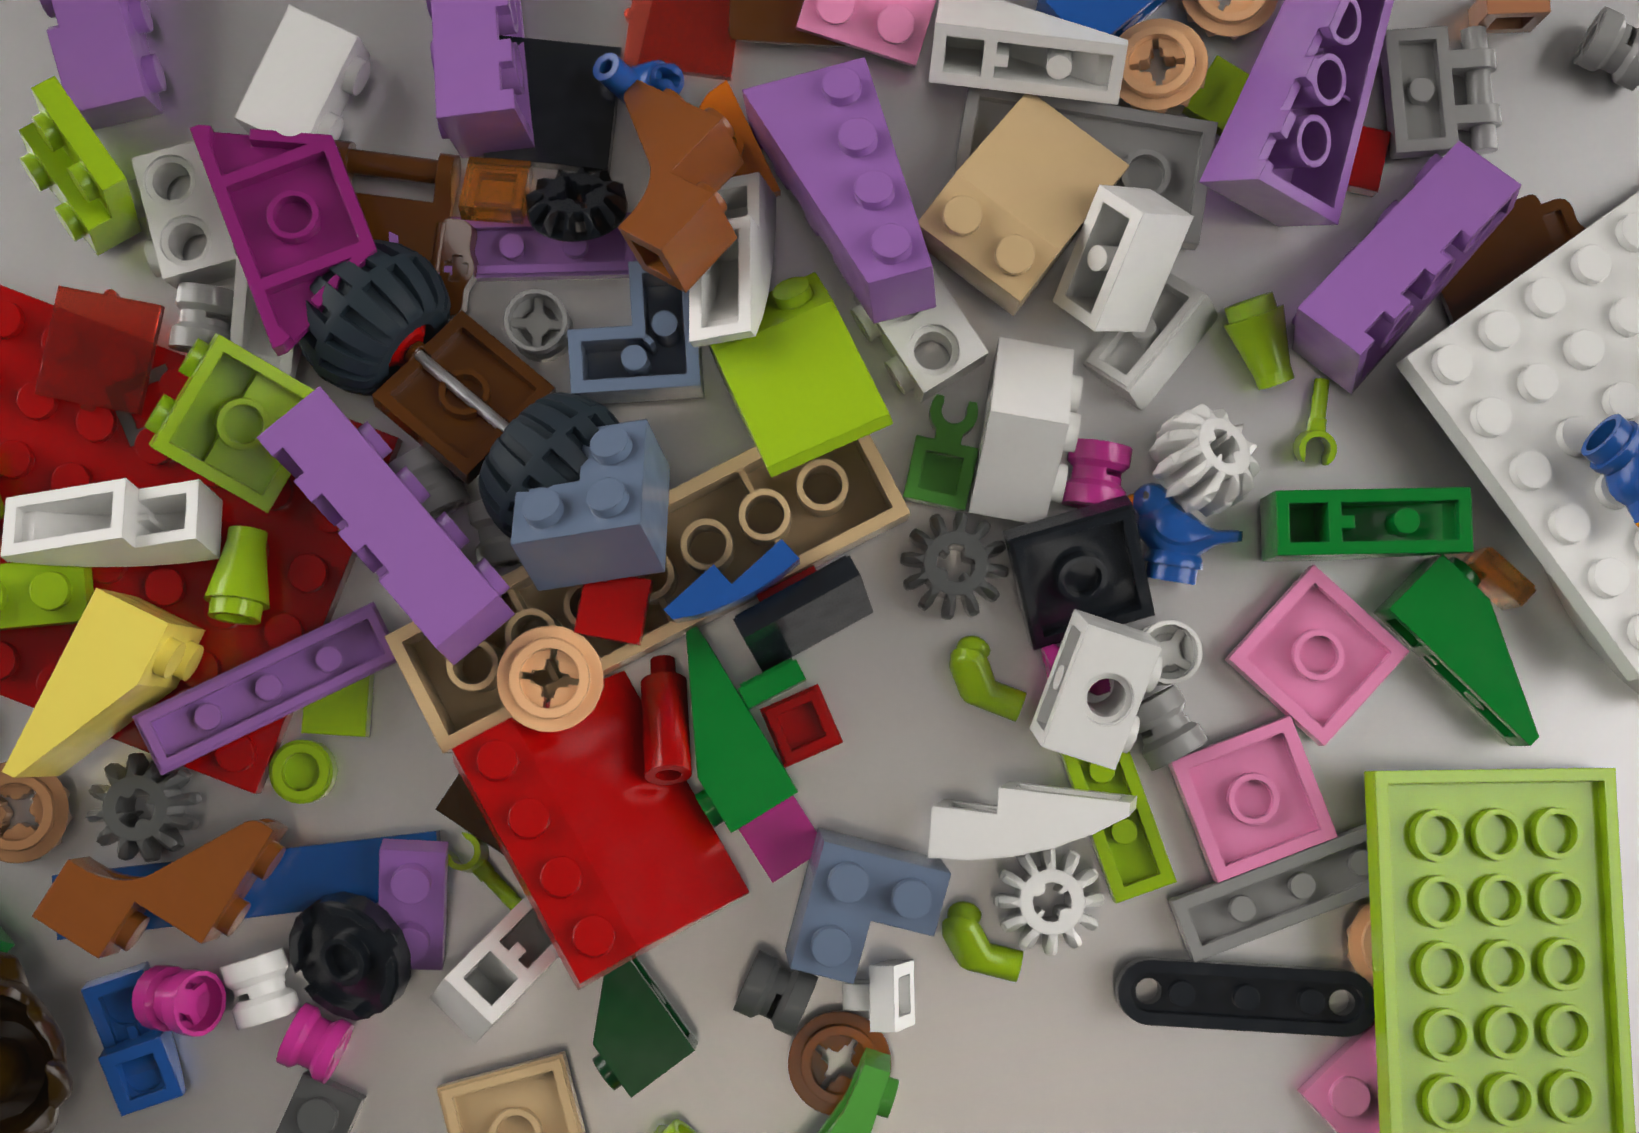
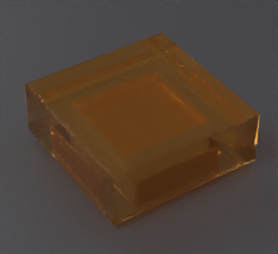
M469 157L458 204L461 220L524 224L527 210L526 195L530 193L534 176L531 161Z
M1493 547L1475 550L1472 553H1468L1462 560L1480 578L1481 583L1477 587L1502 611L1522 607L1536 592L1535 585Z

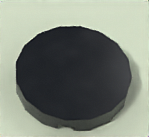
M343 891L322 896L296 917L289 934V959L295 974L301 970L304 978L309 983L304 988L305 991L321 1007L333 1015L357 1021L368 1019L377 1013H382L404 994L411 978V953L401 928L384 908L366 896Z

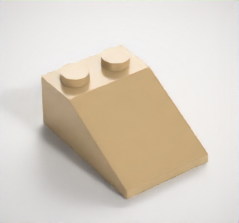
M1024 94L957 170L918 220L927 250L931 255L1014 317L1082 229L1099 185L1115 186L1130 165L1037 95Z

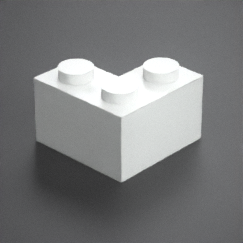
M999 336L988 385L984 425L972 478L968 513L1031 523L1047 517L1050 501L1062 502L1067 482L1068 465L1060 464L1063 451L1074 453L1081 424V414H1077L1081 399L1083 377L1073 375L1074 349Z

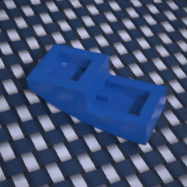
M781 539L732 584L713 564L663 610L676 623L697 620L721 613L757 596L780 581L800 564V558Z
M148 961L88 981L81 989L104 1047L98 1060L121 1117L181 1097L186 1092L172 1031L151 1030L142 1026L134 1016L132 992L137 980L146 970L151 968Z

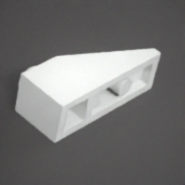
M939 0L928 82L1118 105L1128 40L1004 0Z
M527 896L444 977L430 996V999L475 1043L482 1038L559 957Z

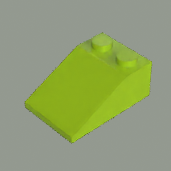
M816 272L804 277H791L783 280L769 292L764 315L756 337L708 345L723 382L771 478L893 424L890 413L833 299Z

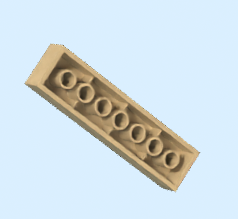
M870 434L772 478L755 446L669 490L665 572L634 576L653 581L641 646L582 635L601 658L603 677L686 635V632L693 627H701L757 598L755 596L740 605L718 614L676 623L663 609L713 564L732 584L782 539L800 558V564L784 578L768 588L770 589L813 565L816 568L907 521L910 511ZM523 565L501 576L510 589L500 597L515 615L455 665L434 647L414 622L384 636L442 753H452V748L512 717L504 707L497 688V671L503 653L518 636L536 627L560 626L574 631L583 584L538 591ZM553 650L552 660L548 661L545 671L523 674V679L533 680V683L543 686L544 697L547 698L546 703L551 698H554L557 688H568L569 684L578 685L579 679H572L569 675L559 671V661L556 660L557 650Z

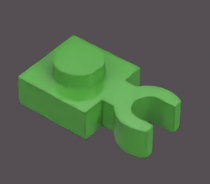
M937 394L929 410V421L935 431V437L929 438L916 435L903 499L948 510L965 512L979 448L961 445L962 437L973 429L977 421L978 405L976 402L969 401L964 420L959 423H950L942 415L945 396Z

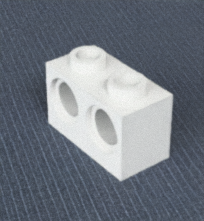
M191 141L132 157L131 161L136 179L129 181L128 186L136 212L141 218L146 217L152 239L144 242V249L148 264L155 277L162 276V279L175 289L182 282L212 284L234 278L237 253L195 142ZM190 176V187L186 194L179 199L168 200L167 190L170 183L177 177ZM195 235H205L206 247L203 253L193 260H184L182 252L185 243Z
M934 267L935 308L873 324L854 294V301L857 306L850 310L856 324L867 340L871 342L879 338L891 356V359L884 362L898 389L904 395L913 390L920 403L984 364L989 353ZM926 341L938 342L946 348L949 354V362L944 367L936 370L924 368L915 358V348Z

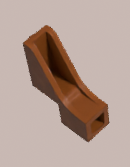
M636 80L625 92L624 102L649 161L650 179L642 199L632 213L618 226V229L644 271L687 293L737 239L725 215L728 209L727 204L718 193V190L744 164V161L732 139L735 135L734 129L721 113L713 108L702 110L691 105L678 93L669 88L661 91L642 81Z
M271 818L246 821L148 876H133L117 872L90 856L68 859L32 917L98 959L119 953L121 949L128 951L136 944L150 920L149 917L144 915L146 909L201 944L218 939L221 934L229 937L238 928L250 909L251 903L244 898L256 879L266 880L284 856L286 847L280 844V841L289 828Z

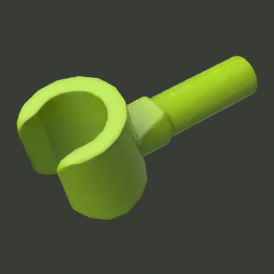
M1325 378L1314 379L1311 412L1308 418L1307 430L1300 433L1293 443V453L1296 459L1304 462L1307 442L1314 437L1319 438L1324 447L1323 454L1321 455V464L1324 466L1329 465L1335 459L1337 453V444L1334 438L1326 432V410L1330 380Z
M462 832V835L474 846L473 858L466 864H463L459 857L448 849V866L455 870L473 873L512 910L522 899L502 879L488 861L490 855L488 845L473 834Z

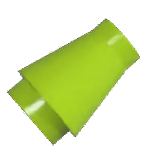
M1268 292L1224 308L1228 323L1223 325L1253 375L1258 390L1270 388L1294 379L1290 363L1284 304L1277 306L1273 292Z
M230 526L228 528L226 543L204 596V600L209 602L208 616L210 618L241 625H257L261 623L263 610L270 608L266 554L268 533L266 531L248 526Z

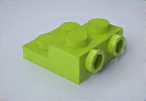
M53 76L32 87L31 89L40 113L31 117L33 121L31 124L19 129L28 153L20 157L19 160L35 187L40 192L49 188L61 204L56 206L54 211L69 236L74 241L84 238L96 255L99 256L142 232L125 175L57 78Z
M215 333L209 344L198 338L178 372L189 377L176 399H173L164 394L144 428L155 433L149 446L268 513L291 473L266 450L256 437L314 390L220 334Z

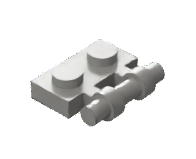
M1448 26L1386 30L1380 56L1387 130L1391 132L1389 139L1390 159L1432 157L1436 153L1440 156H1445L1459 141L1458 130L1470 132L1472 150L1479 155L1493 153L1498 150L1496 128L1502 125L1501 108L1499 104L1493 103L1491 73L1497 69L1495 50L1488 48L1485 26H1471L1460 31L1462 49L1450 50ZM1453 75L1465 78L1467 105H1455Z

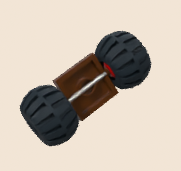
M374 240L377 252L366 258L365 266L360 268L346 260L328 268L330 270L322 277L318 275L309 288L314 295L325 285L322 295V304L325 308L320 312L306 301L307 318L310 326L308 327L309 331L299 341L301 351L318 376L348 393L372 396L376 408L467 485L479 475V493L488 515L496 526L511 538L516 492H529L528 489L548 488L552 485L579 481L580 467L588 459L582 451L583 445L590 447L592 437L599 431L597 427L618 424L620 422L605 406L588 397L563 392L556 393V388L463 310L450 321L451 300L441 276L430 261L418 252L400 243ZM335 274L342 279L338 286V291L327 283Z

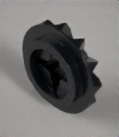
M583 167L576 173H567L558 169L555 179H537L536 190L526 195L527 217L531 226L540 234L559 241L580 242L602 237L616 229L623 222L628 211L623 183L612 181L608 171L589 174ZM573 200H579L581 203H585L586 208L582 209L580 204H575Z

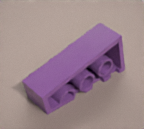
M40 0L46 14L50 18L56 17L58 25L48 27L46 31L62 87L92 130L163 114L159 92L166 91L167 85L159 58L155 53L150 54L145 33L153 31V21L146 0Z
M426 0L428 12L432 19L433 40L430 44L435 80L436 119L442 139H450L462 159L483 156V153L535 147L524 42L517 45L516 42L512 43L510 38L499 40L500 35L525 38L521 0Z
M1284 0L1199 182L1278 227L1338 225L1394 0Z
M865 57L742 89L748 123L760 149L765 150L774 164L775 172L787 191L791 190L804 210L805 219L816 236L820 235L833 255L835 265L873 324L935 308L933 265Z
M1458 141L1444 157L1436 153L1426 162L1413 182L1415 187L1400 202L1395 200L1385 209L1375 223L1373 230L1344 256L1338 266L1297 307V313L1291 322L1295 326L1292 350L1351 395L1514 207L1522 184L1461 141Z
M320 386L256 437L266 450L296 478L294 480L295 484L315 504L321 513L334 526L340 529L338 534L373 573L376 572L380 577L378 581L434 647L453 665L457 664L515 615L500 597L510 589L508 584L485 558L475 566L461 551L470 542L466 535L445 511L436 519L422 506V503L431 496L406 466L395 474L383 460L392 452L387 443L368 421L357 429Z

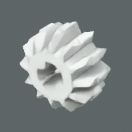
M1203 403L1195 408H1188L1182 414H1175L1163 423L1162 429L1155 433V444L1148 451L1151 458L1158 464L1152 476L1163 480L1168 487L1165 498L1172 496L1180 498L1185 513L1199 510L1205 517L1214 513L1219 514L1228 507L1234 506L1248 496V492L1255 488L1253 480L1261 470V467L1251 454L1257 445L1246 441L1242 434L1243 424L1233 425L1230 423L1224 408L1212 412Z
M1054 848L1040 851L1041 866L1036 867L1029 854L1016 856L1025 874L1019 878L1013 872L1002 869L999 874V878L1004 883L1015 887L1014 894L1001 893L993 897V903L996 907L1016 908L1017 910L1000 922L1002 930L1008 933L1026 924L1018 942V945L1026 951H1029L1035 945L1040 933H1042V947L1047 956H1056L1058 951V935L1060 934L1063 935L1066 943L1073 950L1082 947L1081 938L1073 928L1079 922L1088 930L1097 931L1100 926L1099 921L1085 914L1084 909L1085 906L1098 907L1105 904V896L1103 894L1083 892L1082 890L1095 882L1099 876L1097 871L1093 868H1087L1072 876L1080 858V855L1073 850H1068L1057 868ZM1056 883L1053 890L1060 894L1064 893V904L1054 905L1052 916L1043 917L1045 911L1039 906H1033L1034 896H1040L1045 893V884Z

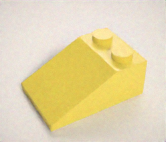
M96 588L2 772L13 778L62 775L133 721L132 716L151 708L176 689L180 680L187 681L193 675L203 656L204 647L199 642L206 630L139 597Z

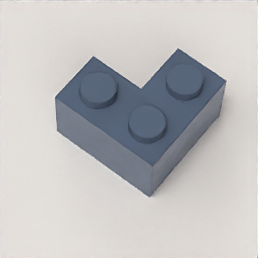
M629 261L632 325L567 330L571 394L588 397L599 404L705 398L701 346L693 347L689 342V290L685 293L644 271L638 261Z
M647 419L597 427L599 431L592 437L590 447L586 445L582 447V451L588 459L580 467L579 481L552 485L548 488L528 489L529 492H516L510 545L538 591L665 572L670 466Z
M818 828L785 948L790 969L854 984L871 921L934 937L951 872L941 859L928 858V855Z

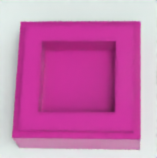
M794 795L739 828L740 833L772 883L811 858L817 831Z

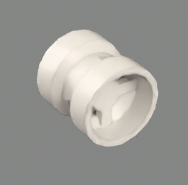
M1163 620L1141 630L1147 632L1162 647L1160 655L1163 658V668L1156 686L1181 683L1190 679L1198 670L1203 659L1202 644L1198 634L1189 625L1177 620Z
M284 948L275 949L219 968L224 986L233 990L234 996L238 999V1003H236L232 1010L237 1030L247 1029L293 1014L301 1008L296 991L285 986L284 981L286 979L284 974L289 965Z

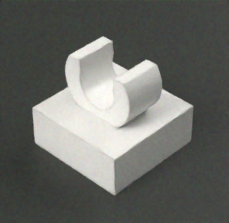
M889 959L869 966V979H856L854 984L843 983V1010L870 1011V1032L896 1033L915 1025L914 960Z

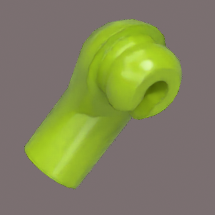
M977 636L961 638L957 643L956 649L950 653L949 668L961 698L968 704L1016 722L1027 693L995 680L987 658L991 650L985 640Z
M958 901L952 904L947 910V918L942 921V937L959 966L968 971L1017 982L1023 960V951L990 943L979 924L982 913L973 903Z

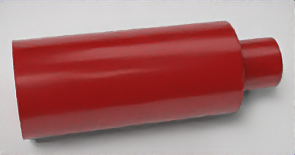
M658 655L650 660L651 674L641 680L644 776L648 782L653 784L673 785L687 781L692 776L687 679L685 676L676 673L674 657Z

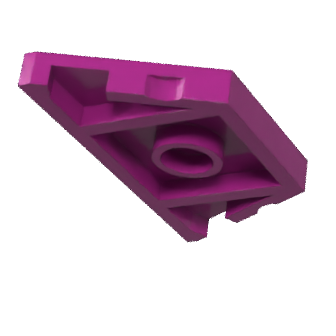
M209 125L191 127V134L272 349L277 356L286 354L309 331L308 327L310 324L307 318L306 301L321 313L325 308L322 304L325 285L315 295L309 288L318 275L322 277L330 271L328 268L346 260L362 268L365 266L366 258L377 252V247L333 136L325 134L300 133L295 136H284L274 130L250 129L249 135L214 132ZM335 274L327 283L338 291V286L342 279Z

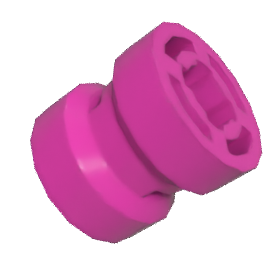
M1078 438L1074 453L1068 452L1067 461L1073 469L1070 479L1066 482L1061 504L1079 509L1126 495L1125 490L1121 486V475L1130 468L1133 449L1115 442Z
M155 965L141 975L132 992L134 1016L142 1026L163 1032L173 1031L185 1036H204L212 1031L221 1021L226 1008L224 984L216 974L206 970L183 969L172 965Z

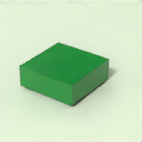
M790 658L739 684L741 687L738 690L748 709L751 710L805 682L806 678L797 660Z

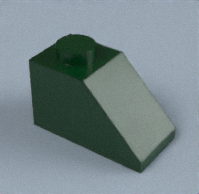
M637 957L603 976L593 1038V1046L599 1053L593 1058L598 1072L613 1090L623 1086L632 1098L693 1053L698 1044L695 1037Z

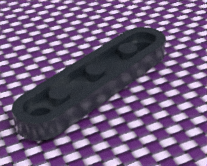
M1143 957L1126 964L1119 972L1115 982V997L1122 1011L1132 1020L1151 1026L1351 1037L1365 1031L1375 1018L1373 987L1359 974L1345 969L1202 960L1194 962L1185 959ZM1145 978H1152L1157 983V993L1149 1001H1141L1136 996V986ZM1337 990H1345L1349 998L1348 1005L1343 1011L1335 1013L1329 1006L1330 996Z

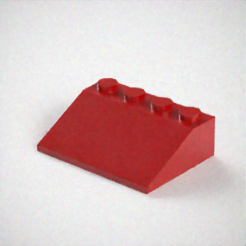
M625 671L604 678V688L594 711L573 728L557 732H542L528 728L511 717L452 748L453 761L577 990L584 988L628 961L644 954L750 893L709 819L698 803L688 782L658 785L645 779L641 699ZM550 701L546 703L545 708L550 707Z

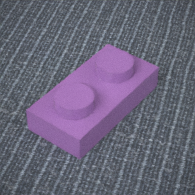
M383 838L379 849L378 905L384 908L401 928L411 953V969L443 970L446 954L449 842Z

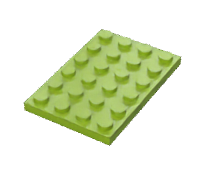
M1616 768L1364 771L1380 1133H1636Z

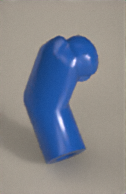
M610 52L600 56L593 67L594 77L624 104V94L636 80L642 81L661 91L669 88L678 94L681 93L684 87V75L679 66L674 63L666 64L662 60H652L630 67L619 56Z

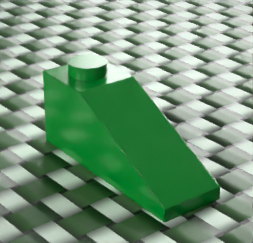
M1471 487L1278 490L1260 499L1262 562L1331 561L1474 552Z
M1443 554L1425 559L1373 613L1510 746H1531L1539 738V734L1491 601L1477 587L1481 583L1480 578L1466 563L1452 556L1448 559Z
M695 626L686 632L697 777L704 787L703 790L695 794V797L714 828L725 822L732 833L798 793V789L698 626Z

